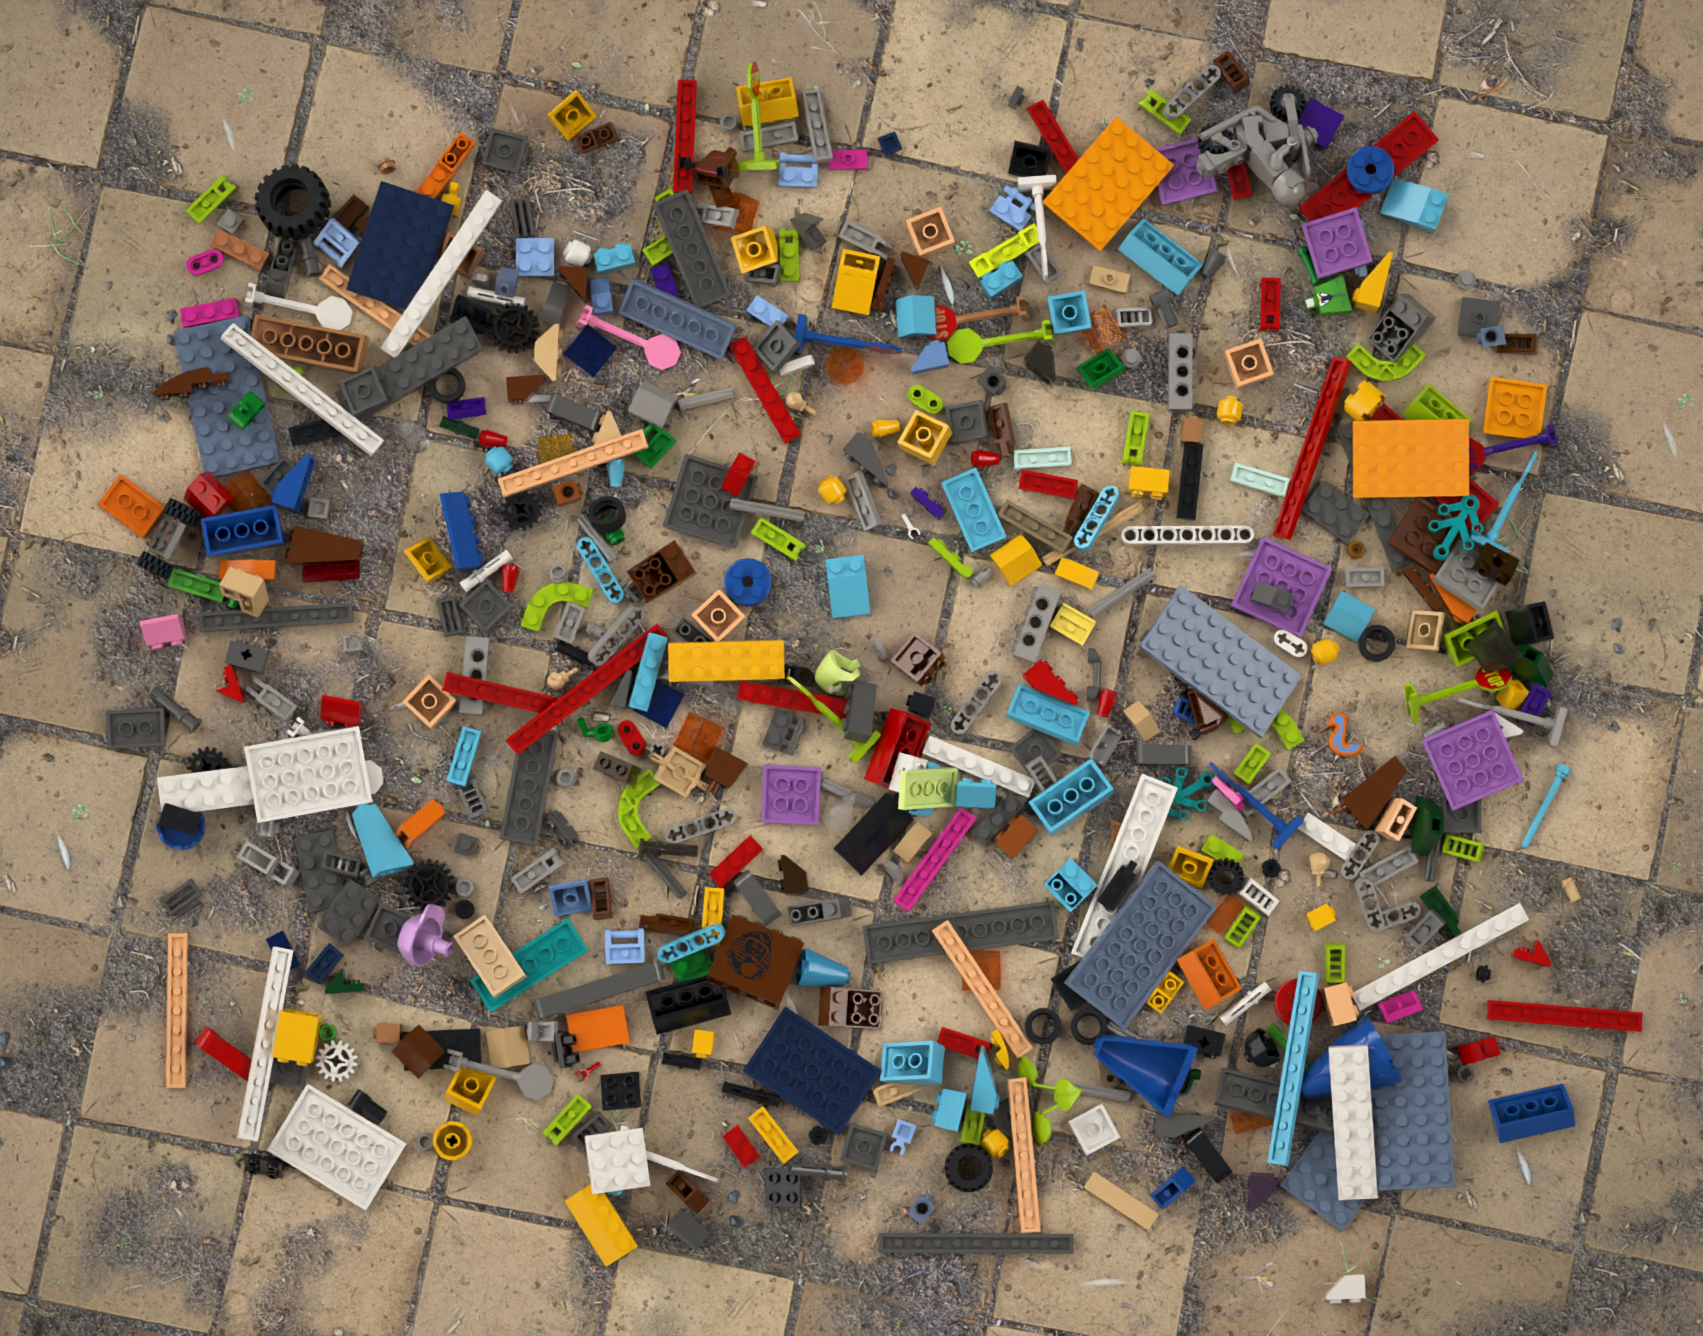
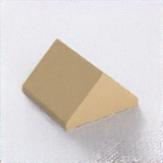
M1412 610L1406 648L1436 653L1439 650L1445 613Z
M525 1026L502 1028L486 1032L491 1066L501 1069L530 1064Z

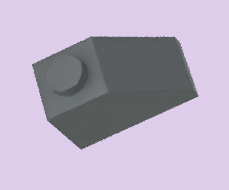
M1258 582L1250 600L1286 615L1295 595L1280 588Z

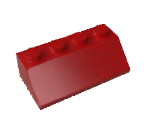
M890 708L864 780L890 790L889 786L899 752L919 758L931 723L907 712Z

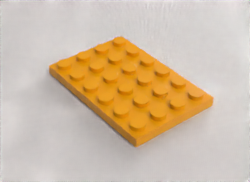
M1115 117L1042 203L1101 252L1170 172L1174 164L1118 117Z
M1469 419L1353 421V498L1469 496Z

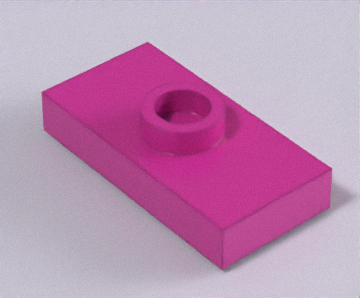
M832 150L833 161L829 162V170H867V150Z

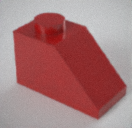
M739 452L721 488L738 497L755 468L756 461Z

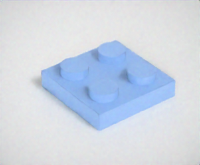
M516 238V269L520 270L519 277H554V238Z

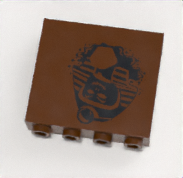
M732 915L706 982L778 1010L803 950L804 942H801V939L797 937L783 935V932L780 930L768 929L762 923L748 921L742 915Z

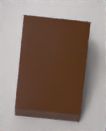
M903 251L900 253V258L915 290H918L929 260Z

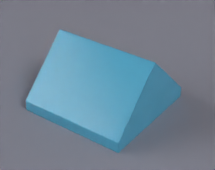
M1085 291L1047 297L1054 335H1072L1092 328Z
M910 295L896 300L898 338L936 335L934 296Z
M1341 590L1323 624L1357 642L1375 609Z

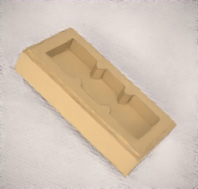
M1094 265L1089 285L1125 294L1130 275Z

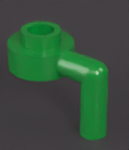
M583 717L577 719L584 737H595L598 742H608L614 735L612 726L608 723L600 724L595 729H588Z

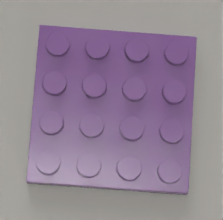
M1262 536L1231 607L1301 638L1332 568ZM1258 582L1280 588L1295 595L1286 615L1250 600Z
M1493 710L1422 740L1452 811L1524 781Z

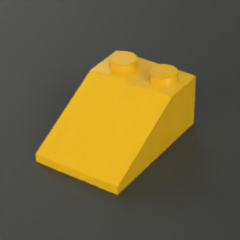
M1389 251L1361 283L1360 287L1355 289L1351 302H1354L1353 308L1371 313L1377 312L1380 307L1393 252Z

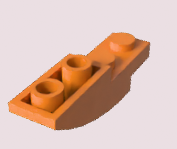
M460 132L439 158L437 165L416 190V193L436 199L454 178L476 143Z

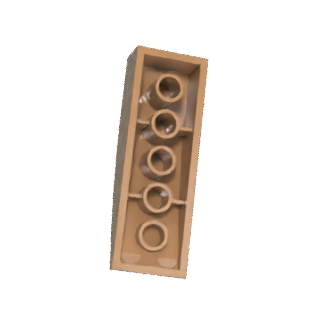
M255 314L251 331L253 339L281 360L350 374L363 371L370 338L363 334Z

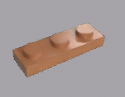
M220 229L217 230L210 244L212 248L260 271L263 270L270 256V253Z

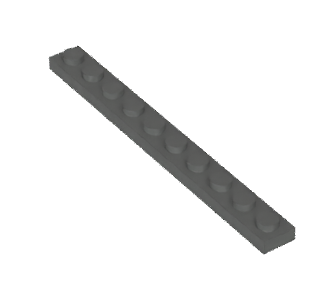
M879 1233V1253L1074 1254V1234Z

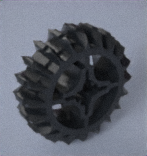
M509 303L510 308L507 309L506 305L503 304L504 310L502 312L499 308L496 309V312L499 314L498 316L495 314L491 315L495 321L488 322L490 326H494L488 329L489 333H494L490 336V339H497L494 345L498 346L501 344V351L507 347V353H511L512 348H514L515 354H518V348L521 347L522 351L525 352L524 345L527 344L531 348L532 345L529 341L535 342L537 339L533 335H539V331L534 329L539 328L540 325L539 323H533L538 318L537 316L531 317L534 313L533 310L526 312L528 310L527 305L520 309V303H517L516 308L513 307V303ZM509 314H518L513 320L503 319ZM523 317L529 321V332L521 328ZM499 324H502L507 329L504 339L499 335ZM517 324L516 326L519 330L511 332L509 326ZM515 336L525 337L518 342H509Z
M428 859L427 865H425L424 861L421 860L420 868L416 864L413 865L416 870L415 872L410 869L408 870V873L412 876L411 878L405 876L404 879L410 882L409 884H404L403 887L410 888V890L405 892V895L412 894L408 901L416 900L413 905L414 907H417L420 903L421 910H424L428 904L439 906L438 903H441L445 907L446 903L443 900L445 898L448 901L452 900L447 895L448 893L455 894V891L450 890V887H455L456 883H450L449 881L455 878L454 875L447 876L451 869L443 870L446 864L442 863L438 867V860H435L434 865H432L431 859ZM425 870H436L429 878L419 875ZM441 874L445 880L444 891L437 886V881ZM415 879L422 884L419 896H417L414 889ZM422 879L426 882H431L433 880L434 888H436L438 891L431 888L426 890L425 887L427 886L422 881ZM431 892H435L440 896L433 901L423 900Z

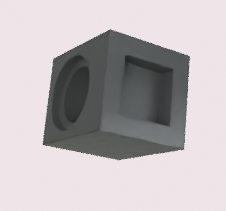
M991 365L977 378V383L993 397L996 394L1000 396L1007 388L1005 386L1007 380ZM995 378L999 384L996 387H991L988 384V380Z

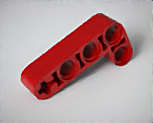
M205 1025L194 1040L195 1044L248 1082L252 1059Z

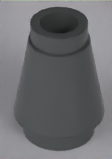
M1213 249L1211 253L1209 252L1202 274L1212 278L1225 263L1226 256Z

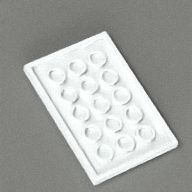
M359 726L244 747L258 823L372 802Z
M307 1084L267 1151L362 1209L367 1210L407 1143L310 1084Z

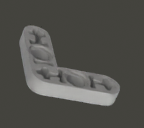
M1361 877L1355 882L1358 900L1366 925L1370 930L1375 932L1419 917L1421 907L1417 902L1409 900L1381 910L1372 882L1366 877ZM1363 882H1365L1366 885H1369L1366 887L1367 893L1369 895L1365 896V892L1362 889H1359L1360 887H1362ZM1370 899L1374 900V907L1366 909L1365 902ZM1411 905L1416 908L1413 914L1405 912L1410 909L1409 906ZM1401 908H1402V910L1405 912V913H1404L1405 917H1403V914H1402V912L1400 911ZM1392 911H1397L1399 915L1395 921H1391L1388 918L1389 913ZM1374 913L1375 918L1377 920H1380L1379 922H1377L1378 926H1374L1373 924H1371L1373 922V918L1370 914Z

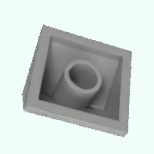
M644 381L638 387L628 413L662 429L679 397Z

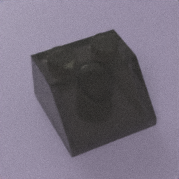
M1038 341L1024 357L1023 364L1052 388L1056 381L1054 353L1051 351L1053 348L1045 341L1043 343Z
M1494 622L1466 644L1485 672L1508 669L1523 658L1521 652L1497 622Z

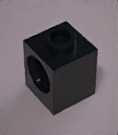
M914 691L913 696H908L906 706H909V712L930 718L936 698Z

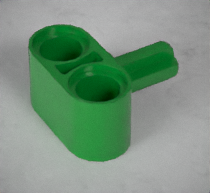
M249 391L229 413L227 418L243 431L261 412L266 403L252 391Z

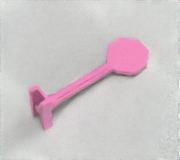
M588 305L583 307L582 315L575 326L581 329L586 324L592 327L596 326L643 347L649 365L657 369L664 370L676 365L681 354L676 339L661 334L647 341L598 319V316L592 314L593 307Z

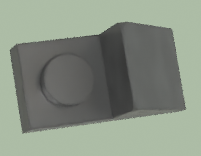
M802 213L791 218L790 221L810 251L827 242L817 228V225L824 219Z
M770 264L747 272L746 281L766 284L775 288L778 283L781 265Z

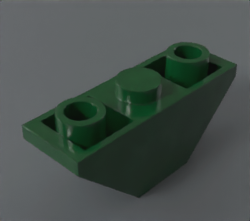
M1526 644L1502 646L1494 661L1545 688L1553 674L1544 654Z
M1416 796L1415 807L1417 809L1414 813L1411 853L1428 856L1443 836L1444 816L1433 799Z

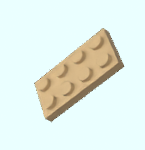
M483 915L453 936L494 998L527 977L486 915Z

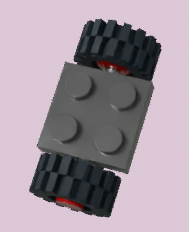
M172 498L169 499L163 512L175 519L165 517L158 526L156 536L152 538L149 544L150 548L148 551L156 554V556L143 551L136 563L139 567L165 580L168 579L174 566L162 559L166 558L169 560L186 527L181 522L195 527L201 515L200 512L192 509L190 506Z

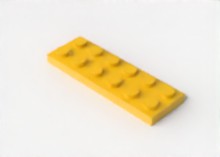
M784 640L668 643L669 682L785 679Z

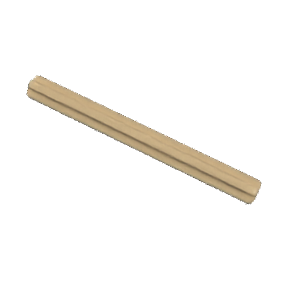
M1137 502L1109 518L1098 537L1144 511L1142 503ZM1086 537L1083 541H1079L1080 545H1082L1083 543H1087ZM1074 539L1064 554L1053 550L1043 556L1042 559L1045 565L1049 566L1077 550Z

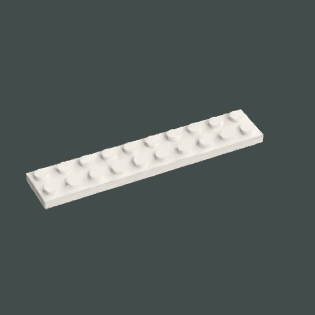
M1141 774L1071 951L1072 954L1084 957L1141 882L1177 792V787ZM1130 860H1133L1138 864L1133 871L1136 874L1135 880L1115 910L1111 911L1097 900L1121 865L1126 868Z

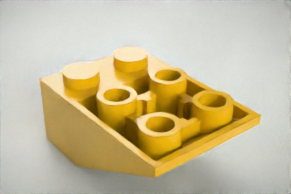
M846 249L842 250L831 308L869 316L880 256Z

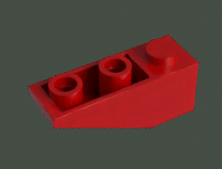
M1040 659L1023 674L1025 680L1034 690L1071 705H1078V696L1072 690L1068 691L1064 687L1065 681L1059 675L1056 677L1051 672L1053 668L1047 661L1042 662Z

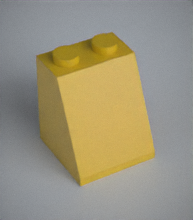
M289 1008L281 1010L273 1057L277 1058V1061L289 1063V1060L297 1061V1065L308 1066V1063L311 1064L315 1057L323 1014Z

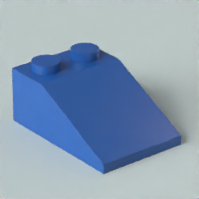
M307 453L278 483L277 488H273L271 499H273L272 503L277 505L278 508L299 514L316 461L312 454Z

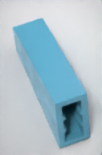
M368 803L358 805L357 809L352 813V817L372 877L407 871L414 864L413 860L377 805H368Z

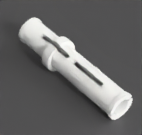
M469 286L467 298L501 305L505 304L506 307L509 306V303H513V307L520 303L521 309L525 306V297L514 296V298L495 295V291ZM479 293L494 296V298L479 295ZM499 297H500V298H504V299L513 300V302L507 301V300H501V299H499Z
M505 550L480 569H475L473 574L459 583L467 593L478 583L482 584L485 578L504 564L513 560V558Z
M1263 981L1253 991H1248V995L1219 1016V1018L1228 1026L1229 1023L1253 1004L1257 1005L1262 997L1272 991L1271 988Z

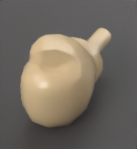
M791 392L787 395L786 405L789 408L799 410L800 412L804 409L815 415L816 411L806 405L807 402L802 399L800 393Z
M577 667L567 673L565 671L560 673L553 672L547 678V685L553 690L561 689L566 682L570 681L568 677L578 672Z
M1316 852L1310 855L1309 860L1311 872L1316 874V886H1321V874H1325V870L1329 868L1330 858H1327L1325 853Z

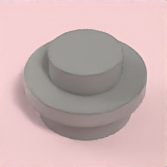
M729 113L721 117L720 127L724 132L731 133L738 128L739 122L735 115Z
M1462 271L1457 277V284L1460 288L1469 290L1476 284V276L1471 271Z
M1127 349L1124 351L1122 363L1126 367L1134 368L1139 365L1141 356L1137 350Z
M562 565L553 566L549 572L550 580L554 583H563L568 578L567 569Z
M565 768L557 773L556 780L561 787L568 788L575 783L576 777L572 770Z
M429 1132L421 1133L416 1140L417 1147L425 1152L431 1151L434 1148L433 1134Z

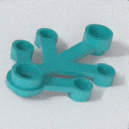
M1469 494V496H1464L1459 503L1451 505L1441 504L1439 506L1438 514L1440 516H1447L1450 512L1460 510L1461 512L1458 517L1442 521L1432 520L1429 523L1428 528L1434 533L1439 529L1451 527L1442 545L1436 546L1433 551V556L1436 560L1444 561L1449 556L1448 548L1458 531L1462 539V549L1466 552L1473 549L1474 542L1469 538L1465 519L1469 515L1473 535L1478 536L1483 532V526L1479 523L1476 513L1479 508V500L1476 496ZM1467 501H1472L1473 506H1468ZM1445 507L1447 512L1442 513L1440 509ZM1432 523L1437 524L1438 528H1437V529H1433V528L1431 527V524H1432ZM1478 526L1481 531L1475 532L1474 527ZM1465 543H1470L1471 548H1466ZM1443 549L1445 554L1440 555L1438 550Z
M1184 767L1177 768L1174 786L1178 789L1171 806L1179 804L1195 808L1199 812L1205 811L1207 803L1204 800L1195 801L1185 797L1202 787L1209 788L1213 786L1212 782L1206 783L1204 777L1209 776L1212 780L1215 776L1210 772H1205L1200 776L1199 781L1181 791L1187 770ZM1178 770H1184L1185 775L1179 776ZM1162 777L1159 780L1162 781L1163 779H1166L1168 781V784H1171V781L1168 777ZM1198 803H1204V809H1199ZM1171 808L1167 814L1168 816L1179 818L1183 822L1188 821L1191 816L1188 810L1178 811ZM1186 812L1188 818L1182 819L1181 813Z

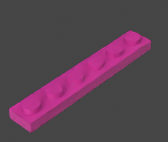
M960 807L893 901L906 911H910L976 820L973 815Z

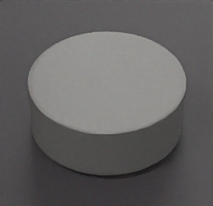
M482 273L473 274L472 282L474 284L485 287L491 284L492 279L490 276Z
M461 878L456 882L455 891L459 896L469 897L473 894L475 885L472 880Z

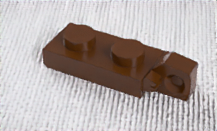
M887 258L871 309L882 312L886 304L884 293L888 294L891 286L888 280L890 276H894L897 265H894L895 259Z
M1008 403L988 407L994 444L997 445L998 449H1001L1002 457L1014 456L1013 445H1015Z
M1081 484L1066 517V525L1063 532L1073 538L1075 537L1077 530L1079 531L1095 504L1099 492Z
M656 913V916L641 915L639 928H644V930L681 937L692 933L694 925L693 919Z

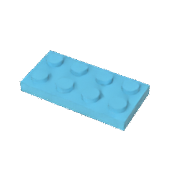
M977 468L941 482L971 553L1007 538Z
M1019 684L1006 718L1077 746L1090 712Z

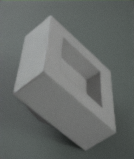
M227 209L217 225L234 236L244 222V219L230 209Z
M310 497L308 517L327 520L330 500Z

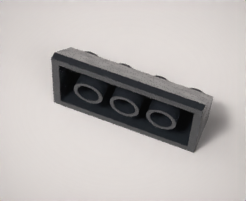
M885 793L833 848L861 876L914 820L905 810L898 809L899 804L888 793Z
M706 975L647 991L646 996L656 1034L659 1035L732 1015L725 989L706 982L708 976Z

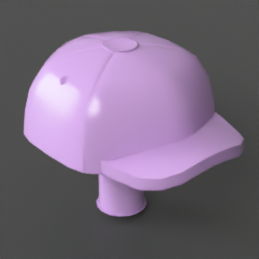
M428 904L423 913L408 919L401 929L398 938V948L403 958L412 966H424L435 957V954L439 953L448 957L453 951V943L442 940V926L445 913L440 906Z

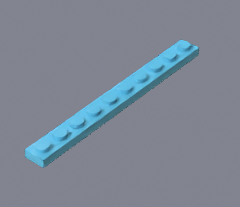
M1299 971L1267 1163L1288 1166L1320 975L1318 973Z

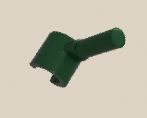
M1193 1068L1190 1070L1188 1083L1183 1093L1188 1094L1193 1084V1079L1200 1080V1069Z

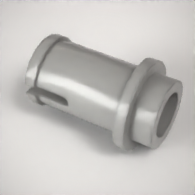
M985 565L977 574L971 575L969 581L977 589L982 587V583L994 575V572L990 567L988 568V565Z
M589 622L585 631L588 633V636L592 635L600 639L603 636L601 633L605 634L607 632V629L596 625V622Z
M1443 721L1440 723L1436 722L1435 726L1422 734L1427 738L1446 730L1447 727Z

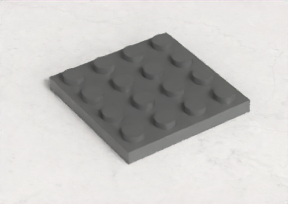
M685 454L663 527L736 550L747 512L731 509L730 501L734 498L751 502L758 476L751 474L741 493L736 497L721 488L730 467Z

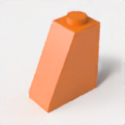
M434 799L430 800L399 826L395 834L406 851L442 819L446 812L439 802H435Z

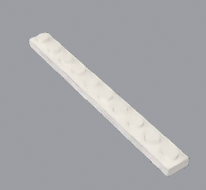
M488 190L484 192L381 346L382 350L394 358L402 353L503 200Z
M234 323L221 336L220 339L370 456L384 442L381 437Z
M1518 903L1353 992L1354 997L1352 999L1358 1010L1361 1011L1528 921L1529 918L1521 904Z
M273 947L238 1131L237 1138L258 1141L273 1063L279 1015L283 1009L293 950L280 947Z

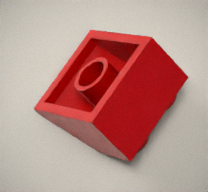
M209 471L199 474L187 487L184 499L193 509L201 513L200 516L202 518L220 515L235 499Z
M322 695L320 719L325 721V725L336 726V723L343 724V728L356 726L360 728L364 704L359 701Z

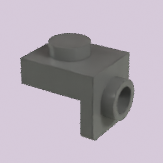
M633 582L624 588L626 592L624 596L631 604L635 602L638 605L644 599Z

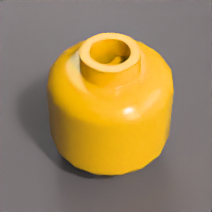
M1226 396V399H1221L1218 403L1217 418L1221 420L1222 424L1235 425L1236 422L1241 420L1243 404L1235 396Z
M829 475L818 484L820 486L818 492L827 504H838L845 499L843 495L846 493V487L838 477H831Z
M1329 638L1314 643L1312 650H1310L1316 664L1319 663L1321 666L1336 661L1338 659V652H1340L1337 642H1332Z
M988 1129L981 1136L983 1138L981 1147L987 1151L990 1157L1000 1158L1009 1150V1139L1000 1130L994 1129L991 1131Z

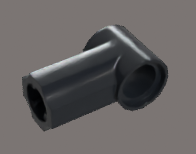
M360 1089L355 1092L347 1103L350 1108L359 1114H363L377 1125L382 1122L388 1111L375 1103L369 1095Z

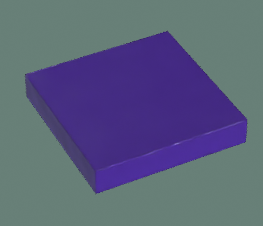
M1310 98L1298 124H1302L1303 130L1307 126L1315 128L1318 133L1317 143L1315 144L1326 150L1344 115Z

